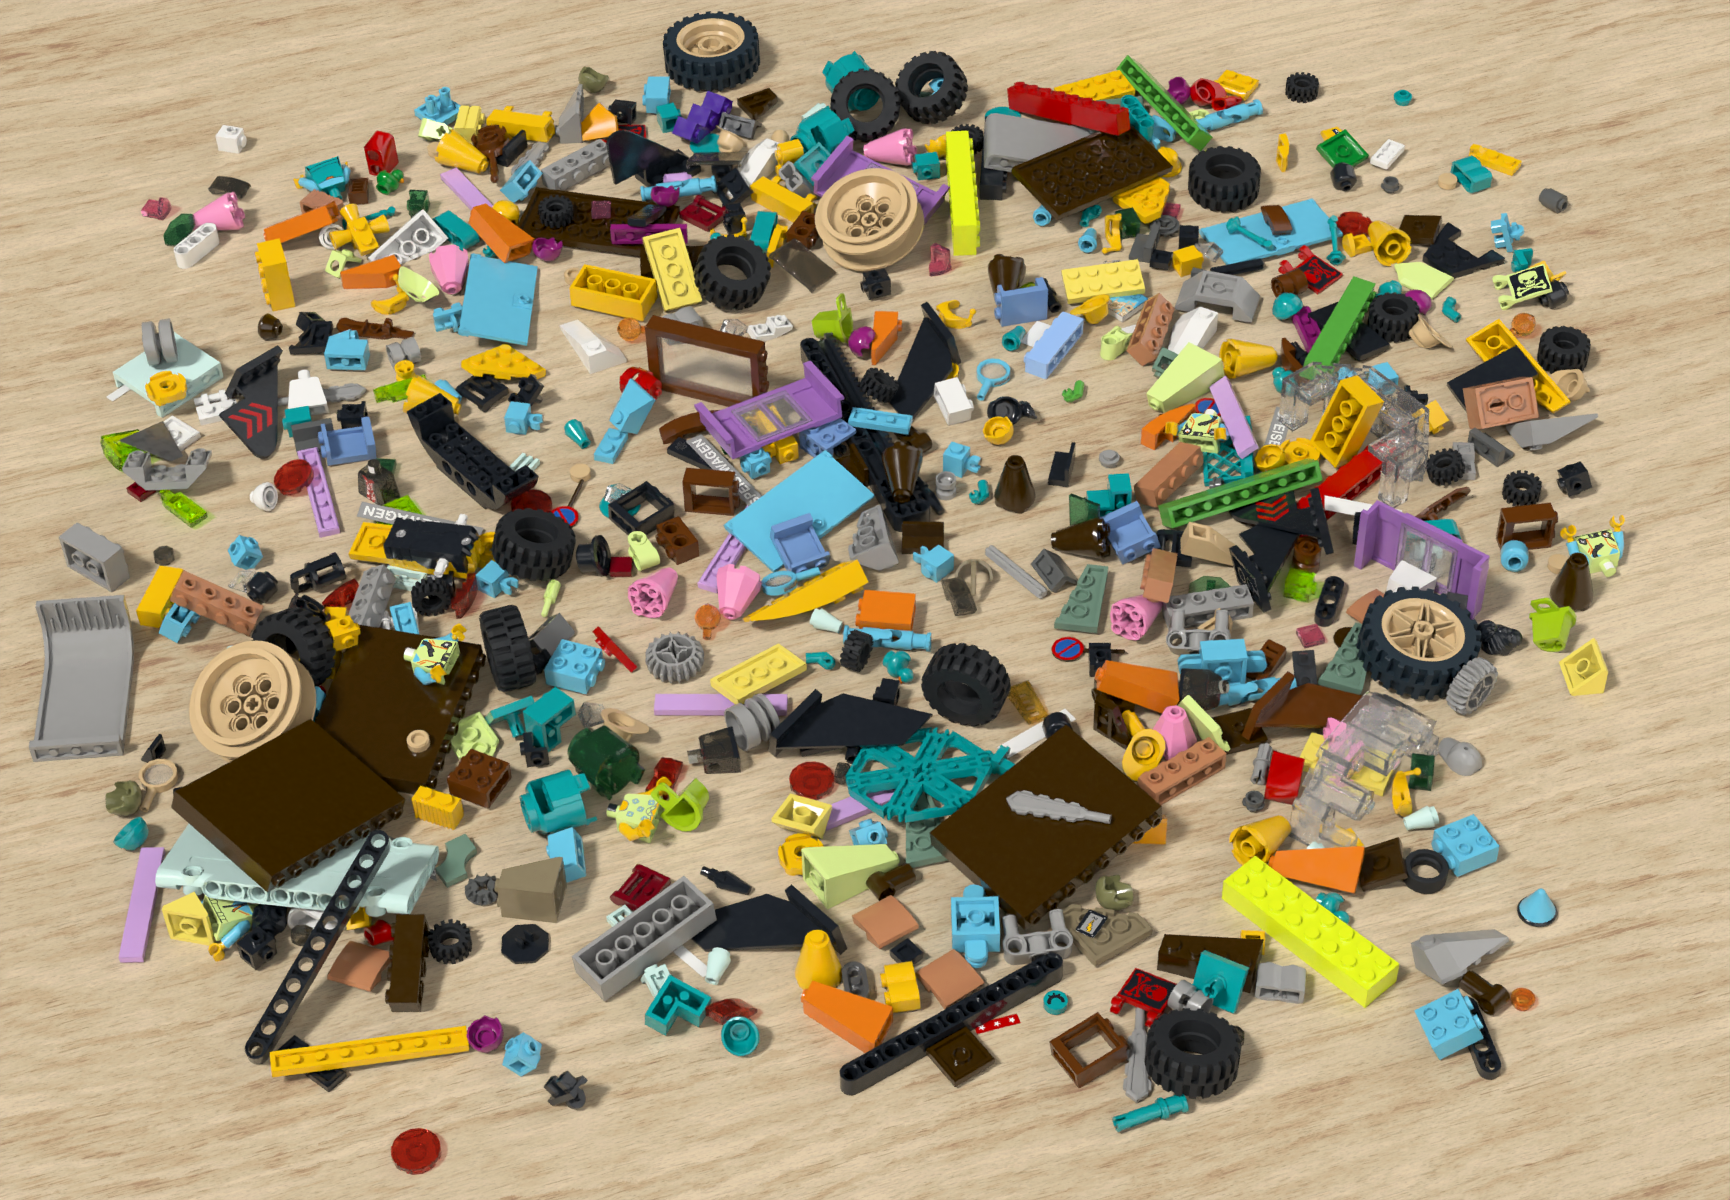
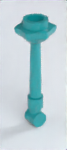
M390 206L387 210H380L377 213L365 216V218L369 221L383 214L385 217L387 215L393 216L395 208ZM342 219L343 228L347 230V222L345 219Z
M1332 215L1327 221L1331 231L1333 251L1326 259L1333 265H1339L1346 256L1341 251H1338L1336 224L1338 218L1335 215Z
M1238 216L1228 220L1226 228L1229 234L1239 231L1258 242L1259 245L1265 246L1267 251L1273 250L1272 241L1259 237L1241 227Z

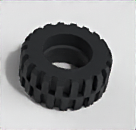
M929 51L928 54L923 52L918 57H912L909 63L906 62L904 64V69L900 70L899 78L895 82L900 96V105L910 117L917 122L921 121L923 124H929V122L936 124L940 120L942 122L947 120V117L950 115H955V111L962 107V101H965L967 96L965 92L968 91L967 78L962 69L950 55H946L944 52ZM935 78H944L941 87L936 93L928 97H919L922 88L927 82Z
M862 68L856 72H849L847 76H843L839 83L835 85L831 95L830 109L841 120L850 119L854 131L848 136L855 141L858 139L861 142H867V140L873 141L881 136L883 137L887 135L888 131L893 129L899 117L901 101L898 89L893 85V81L890 78L885 77V74L882 72H875V69L864 70ZM859 89H871L877 92L882 99V112L871 122L858 121L849 112V98Z
M1232 146L1207 148L1206 151L1199 152L1189 165V194L1197 204H1200L1205 209L1209 208L1210 211L1216 212L1217 210L1221 211V213H1226V211L1236 212L1237 209H1245L1247 205L1250 206L1258 197L1261 167L1255 157H1252L1249 152H1244L1243 149H1235Z
M728 234L727 237L724 235L717 236L716 239L709 240L703 246L694 269V282L696 287H699L698 291L702 296L705 295V299L708 302L715 303L716 307H725V310H732V308L743 310V307L746 309L756 304L763 296L771 276L769 259L766 253H762L763 249L759 245H754V241L750 239L748 241L743 236L734 237L732 234ZM731 265L737 267L746 275L747 279H730L722 274L717 266Z
M526 508L525 510L516 509L513 512L506 513L498 520L491 550L496 563L502 570H507L508 574L516 575L523 580L526 578L530 579V581L541 580L542 582L549 579H557L570 568L576 536L568 522L565 523L563 518L560 516L556 517L554 513L543 512L541 509L532 510V508Z
M511 604L483 611L479 615L480 629L490 670L498 690L508 692L533 685L536 682L535 664L528 634L518 607Z
M298 607L288 608L265 617L256 625V629L251 636L253 638L252 641L269 642L288 653L286 637L290 638L297 647L300 663L310 673L315 687L324 683L326 678L332 673L331 668L335 664L333 656L336 655V650L332 644L334 641L328 633L330 630L327 625H323L322 620L318 616L314 617V613Z
M952 643L939 648L934 653L921 679L922 692H924L923 695L926 701H929L930 707L933 710L936 709L942 717L949 718V721L953 723L956 721L964 726L968 724L971 726L984 725L993 721L1000 713L1011 688L1009 675L1006 673L1005 666L999 663V659L991 656L989 651L985 649L981 650L973 644L968 646L966 643H959L958 645Z
M1183 1008L1182 1011L1172 1010L1168 1015L1166 1013L1161 1015L1158 1020L1152 1023L1148 1030L1144 1058L1146 1071L1158 1086L1162 1085L1163 1090L1168 1093L1172 1091L1176 1096L1182 1097V1094L1189 1096L1190 1099H1196V1097H1202V1099L1209 1098L1212 1094L1216 1096L1221 1094L1223 1090H1227L1237 1078L1242 1048L1241 1039L1235 1028L1229 1025L1226 1019L1223 1017L1219 1018L1213 1012L1207 1013L1203 1009L1190 1010V1008ZM1185 1051L1196 1052L1202 1055L1185 1053Z

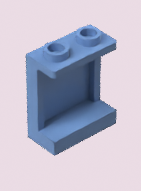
M1043 277L1035 278V286L1004 291L1002 285H997V293H994L997 308H994V315L996 320L999 319L1002 327L1047 319L1048 288Z
M369 417L361 418V427L326 431L325 423L321 424L318 440L319 444H323V446H320L322 458H326L328 466L377 459L375 440Z
M1137 501L1102 516L1105 523L1110 524L1111 532L1107 539L1122 565L1152 552V548H1160L1157 534L1152 531Z
M810 513L771 526L770 538L786 570L795 574L815 567H819V570L823 569L829 564L830 560L829 551L825 552L812 526L813 518Z

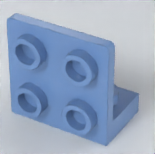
M841 418L816 428L811 427L799 432L800 448L814 458L824 450L828 451L833 457V448L856 434V429Z

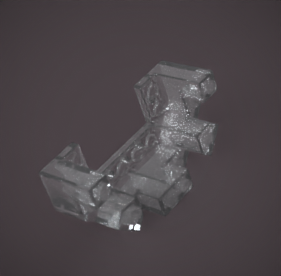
M1311 362L1283 378L1278 421L1293 432L1307 424L1309 406L1323 399V415L1340 380L1358 375L1384 401L1370 429V432L1379 439L1368 446V451L1382 461L1378 499L1392 508H1396L1408 500L1410 482H1423V476L1426 471L1429 451V408L1372 366L1363 365L1362 368H1351V364L1333 363V366H1324L1322 362Z
M1367 691L1319 747L1316 754L1319 760L1314 769L1309 768L1302 783L1305 790L1301 798L1296 797L1292 804L1290 816L1291 832L1289 837L1306 846H1309L1314 841L1322 843L1325 848L1357 846L1358 835L1336 825L1335 812L1338 811L1353 820L1360 821L1366 813L1370 814L1375 806L1373 801L1374 791L1350 778L1356 771L1359 772L1363 765L1387 776L1392 769H1397L1404 755L1426 765L1431 758H1436L1440 747H1438L1439 736L1433 734L1437 721L1387 694Z

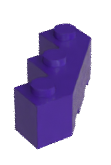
M707 91L702 106L693 103L687 119L678 116L672 134L698 144L706 135L717 128L716 125L719 126L722 112L728 114L731 112L733 101Z

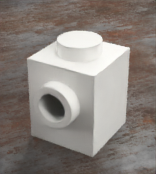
M223 125L216 134L218 150L239 154L247 142L243 128Z

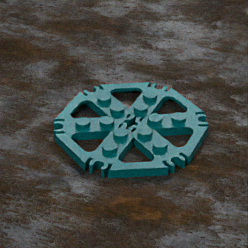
M932 727L919 729L905 743L922 742L915 757L898 746L862 747L845 775L846 786L852 798L883 819L887 814V820H891L893 816H898L899 822L905 819L906 823L952 815L963 804H966L983 790L992 773V765L986 751L952 730V733L949 735V729H946L944 733L939 734L937 727L933 731ZM951 747L958 748L967 754L966 756L941 760L945 751ZM872 760L879 761L888 767L887 769L862 773L866 764ZM969 776L978 778L971 791L964 790L950 781V779L967 778ZM896 789L889 802L883 806L867 797V794L871 792L876 793L883 790ZM923 791L944 804L942 808L934 807L918 812L913 810Z

